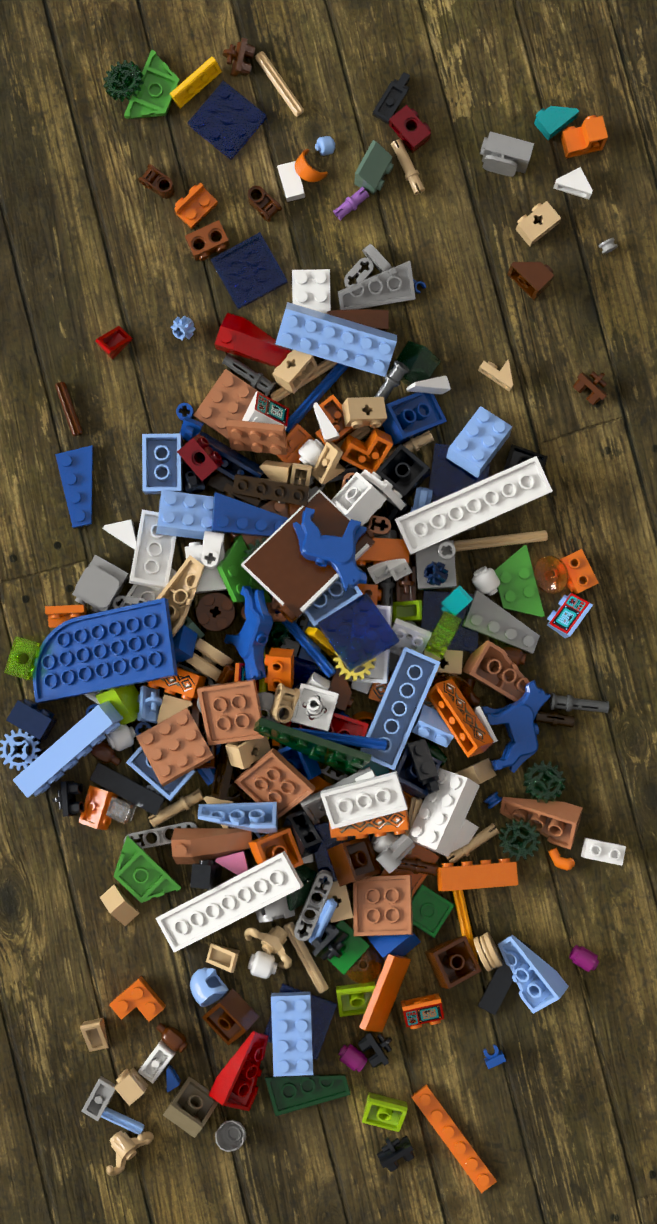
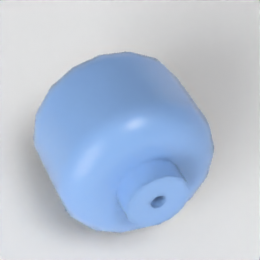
M331 136L319 137L315 144V149L322 156L333 154L335 142Z

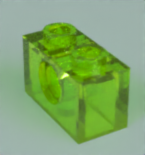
M444 611L427 643L426 651L443 659L460 627L462 619Z
M15 636L4 673L30 680L36 667L34 666L35 659L39 657L41 643ZM24 653L29 657L26 664L20 662V656Z

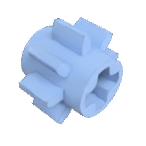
M186 316L182 318L177 317L173 321L174 324L171 326V329H173L172 331L176 338L183 340L186 337L189 340L194 335L193 332L196 328L190 318Z

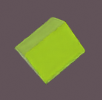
M134 685L104 690L95 695L100 704L110 701L123 717L119 722L120 724L125 725L137 719V714L139 713V692Z
M375 982L336 986L340 1017L365 1014L375 989Z
M369 1092L362 1123L400 1132L408 1110L407 1102Z

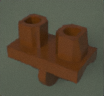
M242 37L241 42H237V46L231 44L229 49L223 51V56L227 58L226 63L232 64L231 76L236 77L238 74L248 75L250 73L252 65L244 62L243 59L244 56L251 59L254 55L255 47L248 44V39Z
M593 371L590 374L595 380L593 382L582 372L578 375V380L573 388L579 393H582L586 387L591 389L592 393L586 399L592 405H595L608 395L597 385L600 384L603 388L607 385L602 379L605 374L602 372L598 376Z
M410 567L412 573L396 581L397 602L416 601V567Z

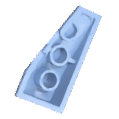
M277 802L199 804L198 819L256 833L269 834L278 832Z
M514 935L498 943L505 963L510 966L513 973L512 979L514 982H517L520 989L518 993L533 1014L559 1000L569 986L559 973Z

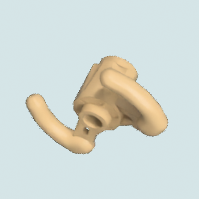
M275 926L268 933L259 932L252 927L245 930L244 936L247 941L252 940V937L262 940L261 944L264 952L269 955L276 953L281 958V961L278 963L279 968L289 969L292 966V959L286 955L283 947L288 933L283 928Z
M146 1131L139 1134L136 1138H130L126 1132H117L110 1139L111 1147L116 1152V1166L114 1168L112 1165L107 1166V1174L109 1176L120 1174L125 1169L126 1160L132 1159L137 1154L136 1149L152 1142L154 1139L153 1133Z

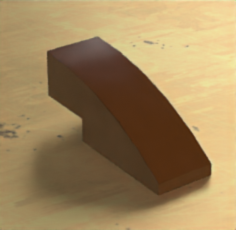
M351 309L327 312L329 315L382 331L389 329V310Z

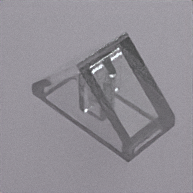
M112 797L106 815L121 823H130L137 805Z

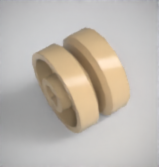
M199 637L196 640L195 649L201 652L202 655L199 656L194 653L193 658L185 660L194 666L193 669L217 681L222 672L216 665L219 664L224 667L226 664L231 665L234 661Z

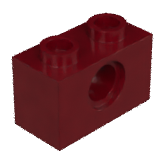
M408 105L389 119V126L412 153L430 140V127L425 122L422 123L415 109H410ZM409 125H413L416 127V129L414 131H409L406 127Z
M200 434L194 436L177 451L201 481L208 478L224 464L220 454L213 451L209 446L208 440ZM199 452L204 454L205 460L200 459Z

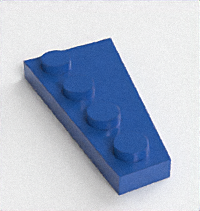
M92 445L55 454L73 528L92 524Z
M217 492L214 493L212 532L270 537L289 519Z

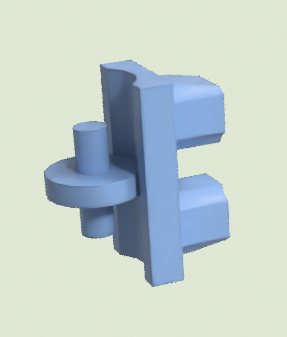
M146 686L140 687V694L138 695V721L158 723L159 706L162 704V699L159 698L160 689H152Z

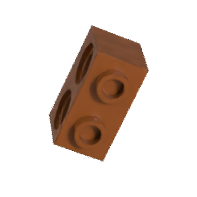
M219 220L185 235L186 242L195 261L206 260L210 257V254L223 252L227 249V246H230ZM220 235L222 238L220 241L214 242L212 237ZM197 243L204 244V248L201 250H197L194 247Z

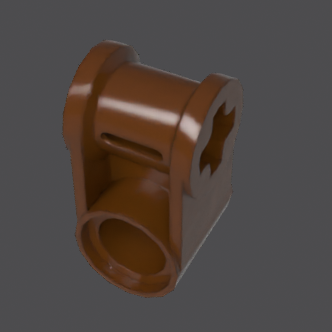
M148 164V169L142 177L138 178V181L162 198H171L175 193L171 179L153 165ZM163 185H170L167 190H161Z
M256 185L248 190L250 205L268 223L277 211L282 210L280 204L262 187ZM254 193H259L262 197L259 200H254L251 196Z

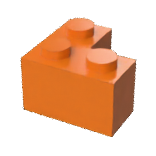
M589 116L583 121L581 127L571 126L562 132L560 138L566 159L603 150L608 139L603 116Z
M331 395L319 405L340 435L339 439L330 442L336 445L355 430L352 427H345L342 404L334 395ZM319 429L315 432V437L325 446L326 442H324L321 430Z
M377 428L372 430L365 443L348 434L340 447L343 451L341 459L362 470L365 469L370 473L373 471L376 473L393 446L392 437Z
M142 976L109 1004L121 1020L137 1007L148 1022L166 1007Z

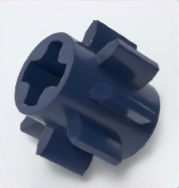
M432 561L431 564L426 566L424 577L428 578L427 583L433 586L435 584L440 586L441 583L447 580L448 570L444 569L445 564Z

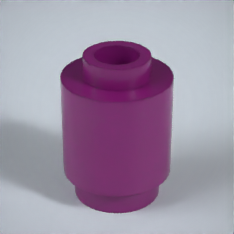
M575 945L569 955L572 963L587 972L590 970L594 971L599 963V960H597L598 955L583 946Z
M351 1044L348 1046L343 1045L338 1053L340 1055L339 1060L353 1071L357 1070L360 1072L368 1061L365 1054Z

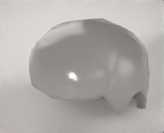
M235 1120L225 1121L215 1133L216 1144L221 1150L226 1152L238 1150L242 1147L247 1137L245 1127Z

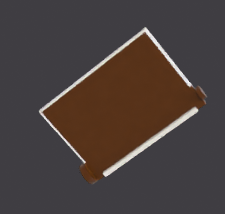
M320 489L308 500L307 506H301L241 564L282 605L279 611L291 623L298 619L339 579L332 566H318L315 564V561L307 560L301 555L299 541L293 527L294 522H298L301 525L302 513L307 507L315 509L314 517L311 520L319 528L321 535L343 537L351 519ZM369 529L366 530V533L360 537L356 544L355 561L375 543L373 540L375 536Z

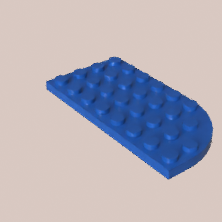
M162 598L79 616L57 626L43 641L36 655L33 667L35 703L40 704L178 676L168 599Z

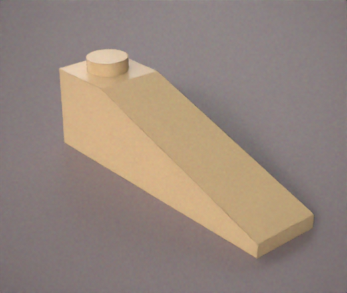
M189 555L156 598V600L168 599L173 637L185 622L205 566L191 555Z

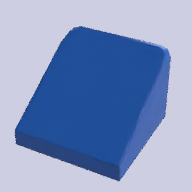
M169 1065L166 1070L167 1093L179 1086L181 1082L172 1065Z

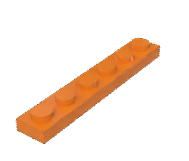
M426 1084L414 1093L411 1098L481 1194L497 1182L496 1178Z

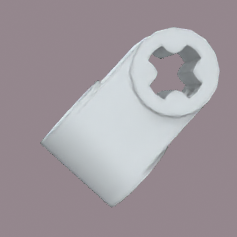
M205 531L201 561L205 568L209 570L215 569L219 565L224 543V533ZM210 555H212L215 561H212L211 564H208V561L205 559H208Z

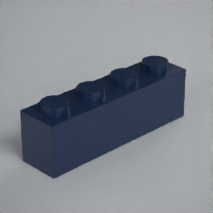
M200 433L201 436L208 440L212 450L220 454L224 462L217 469L218 471L233 480L236 474L264 478L265 473L259 467L260 465L208 434ZM199 452L200 459L205 460L204 454Z

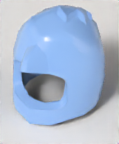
M214 968L198 969L191 977V993L201 1007L209 1006L220 1000L229 990Z

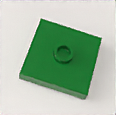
M421 884L412 898L413 925L435 938L455 905Z
M341 920L336 927L349 935L343 942L344 946L340 949L343 955L340 958L334 955L331 959H327L345 975L369 949L370 945L362 937H355L354 930L344 920Z

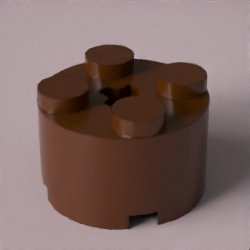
M210 593L199 601L196 615L199 623L205 629L211 632H222L234 623L236 610L233 602L226 595ZM216 608H218V610L221 612V615H217L216 618H214V615L211 612L212 610H216Z

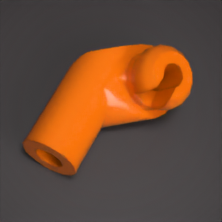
M557 847L548 851L555 867L568 871L575 866L574 859L571 857H561Z

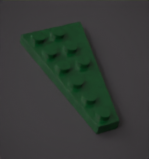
M260 718L254 726V731L259 732L260 735L282 743L309 756L310 759L317 760L348 776L357 773L370 763L371 754L264 718Z

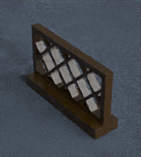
M228 743L221 744L210 797L240 803H255L252 798L247 800L243 795L244 791L234 782L237 777L234 778L232 775V770L235 767L231 766L225 747ZM239 768L242 774L245 770ZM234 785L237 793L231 797L227 796L228 789Z

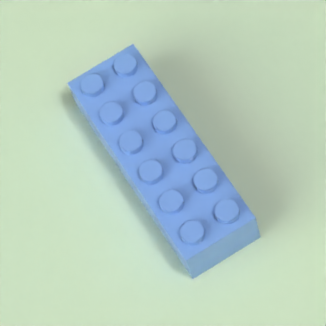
M287 302L275 344L385 377L397 343V335Z
M407 647L403 648L365 736L386 739L387 749L384 751L360 748L359 750L371 754V761L395 770L441 662Z
M110 701L97 705L13 779L14 783L27 798L32 795L37 797L40 793H44L51 787L50 784L54 781L56 782L64 775L63 772L74 767L80 758L89 754L93 750L91 747L104 741L107 738L105 734L108 735L120 727L121 724L119 722L123 717Z

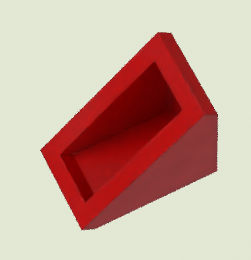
M117 326L97 338L96 343L113 360L133 338L120 326Z

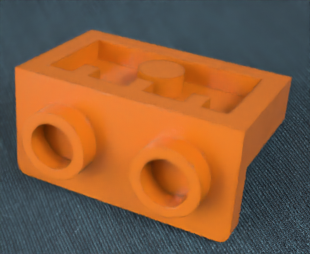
M202 183L194 185L185 198H181L176 202V207L174 208L176 215L191 229L218 204V201L204 188Z
M85 605L45 606L49 628H56L67 620L87 615V607Z
M90 785L84 802V812H81L79 823L96 829L107 830L111 824V817L117 804L118 795Z

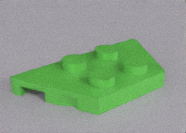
M151 50L125 111L124 117L127 119L166 116L173 100L170 93L180 84V79L157 56L154 50Z
M242 535L235 537L232 547L226 551L224 559L217 566L232 602H245L244 596L240 593L243 586H250L251 589L263 590L265 602L271 603L272 601L267 590L241 566L250 556V553Z
M524 545L495 570L500 580V585L497 589L501 605L506 610L544 617L527 545Z
M129 835L126 837L113 877L139 902L143 903L151 898L160 897L165 893L181 889V885Z

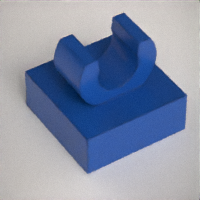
M186 416L180 430L182 439L189 441L194 436L200 434L204 423Z
M493 1044V1054L487 1053L486 1048L483 1049L486 1056L484 1060L488 1069L506 1062L502 1051H499L495 1044Z

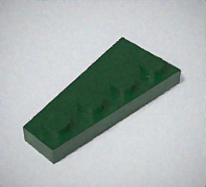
M345 1074L265 1077L275 1116L351 1095Z

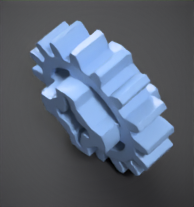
M19 729L18 733L15 730H11V736L5 734L6 740H0V743L3 744V747H0V751H3L0 758L6 759L3 764L10 763V769L17 766V771H20L22 766L27 768L28 764H31L34 759L39 757L36 753L41 751L40 748H37L40 741H34L36 737L29 736L30 734L27 732L23 733L22 729ZM21 736L25 737L26 739L22 742H19L17 739H15V737ZM8 745L11 746V748H10V753H9V754H8ZM31 745H32V754L29 753V747H30ZM17 746H23V753H17ZM21 757L25 762L19 763L14 760Z

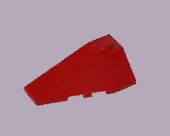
M230 313L226 314L215 341V347L218 350L273 367L279 366L287 355L292 352L286 347L276 345L274 338L246 318Z
M334 713L328 732L365 737L369 724ZM290 721L286 724V726L291 728L322 731Z
M255 1031L249 1035L216 1077L209 1093L210 1097L222 1106L245 1111L250 1110L258 1092L256 1083L257 1078L261 1076L262 1070L259 1068L261 1060L265 1057L268 1035Z

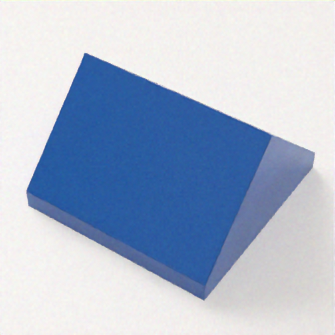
M414 932L413 935L367 936L385 961L389 954L405 956L421 942Z

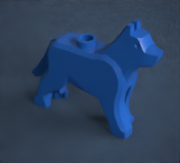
M306 507L302 513L301 525L298 522L293 523L301 555L307 560L315 561V564L318 566H332L338 574L345 592H347L348 587L354 588L359 583L366 584V573L358 568L355 561L356 544L360 537L366 533L367 527L361 526L360 521L351 519L343 537L321 535L319 528L311 520L314 517L315 509Z
M243 586L240 594L245 598L246 621L239 634H226L224 642L226 644H233L241 658H243L245 663V679H255L256 681L266 678L264 651L273 626V618L268 612L264 591L251 589L250 586Z
M535 680L526 684L525 693L518 701L498 709L487 706L481 707L490 725L505 724L510 738L501 758L491 761L492 768L495 771L510 766L509 770L515 773L519 766L538 750L537 734H539V728L537 723H534V720L540 708L550 698V694H545L543 689L538 688Z

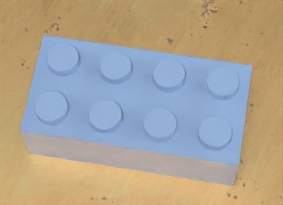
M311 992L272 993L271 1015L274 1077L313 1075Z

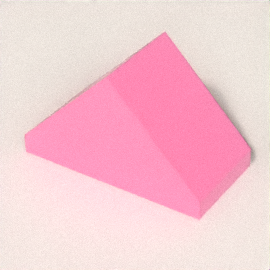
M244 850L218 857L215 860L216 863L237 875L249 870Z

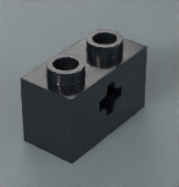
M304 809L287 815L283 828H291L301 858L318 852L322 840Z
M199 860V863L192 864L190 887L213 889L220 885L222 866L216 864L215 860Z

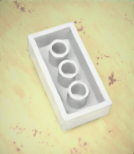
M439 768V780L437 781L439 790L431 794L428 793L424 798L408 837L419 846L449 857L480 785L467 777Z

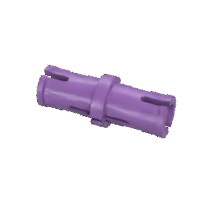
M363 187L351 197H347L343 204L333 210V213L336 217L338 216L340 221L352 210L355 211L357 206L369 197L368 192L364 191Z

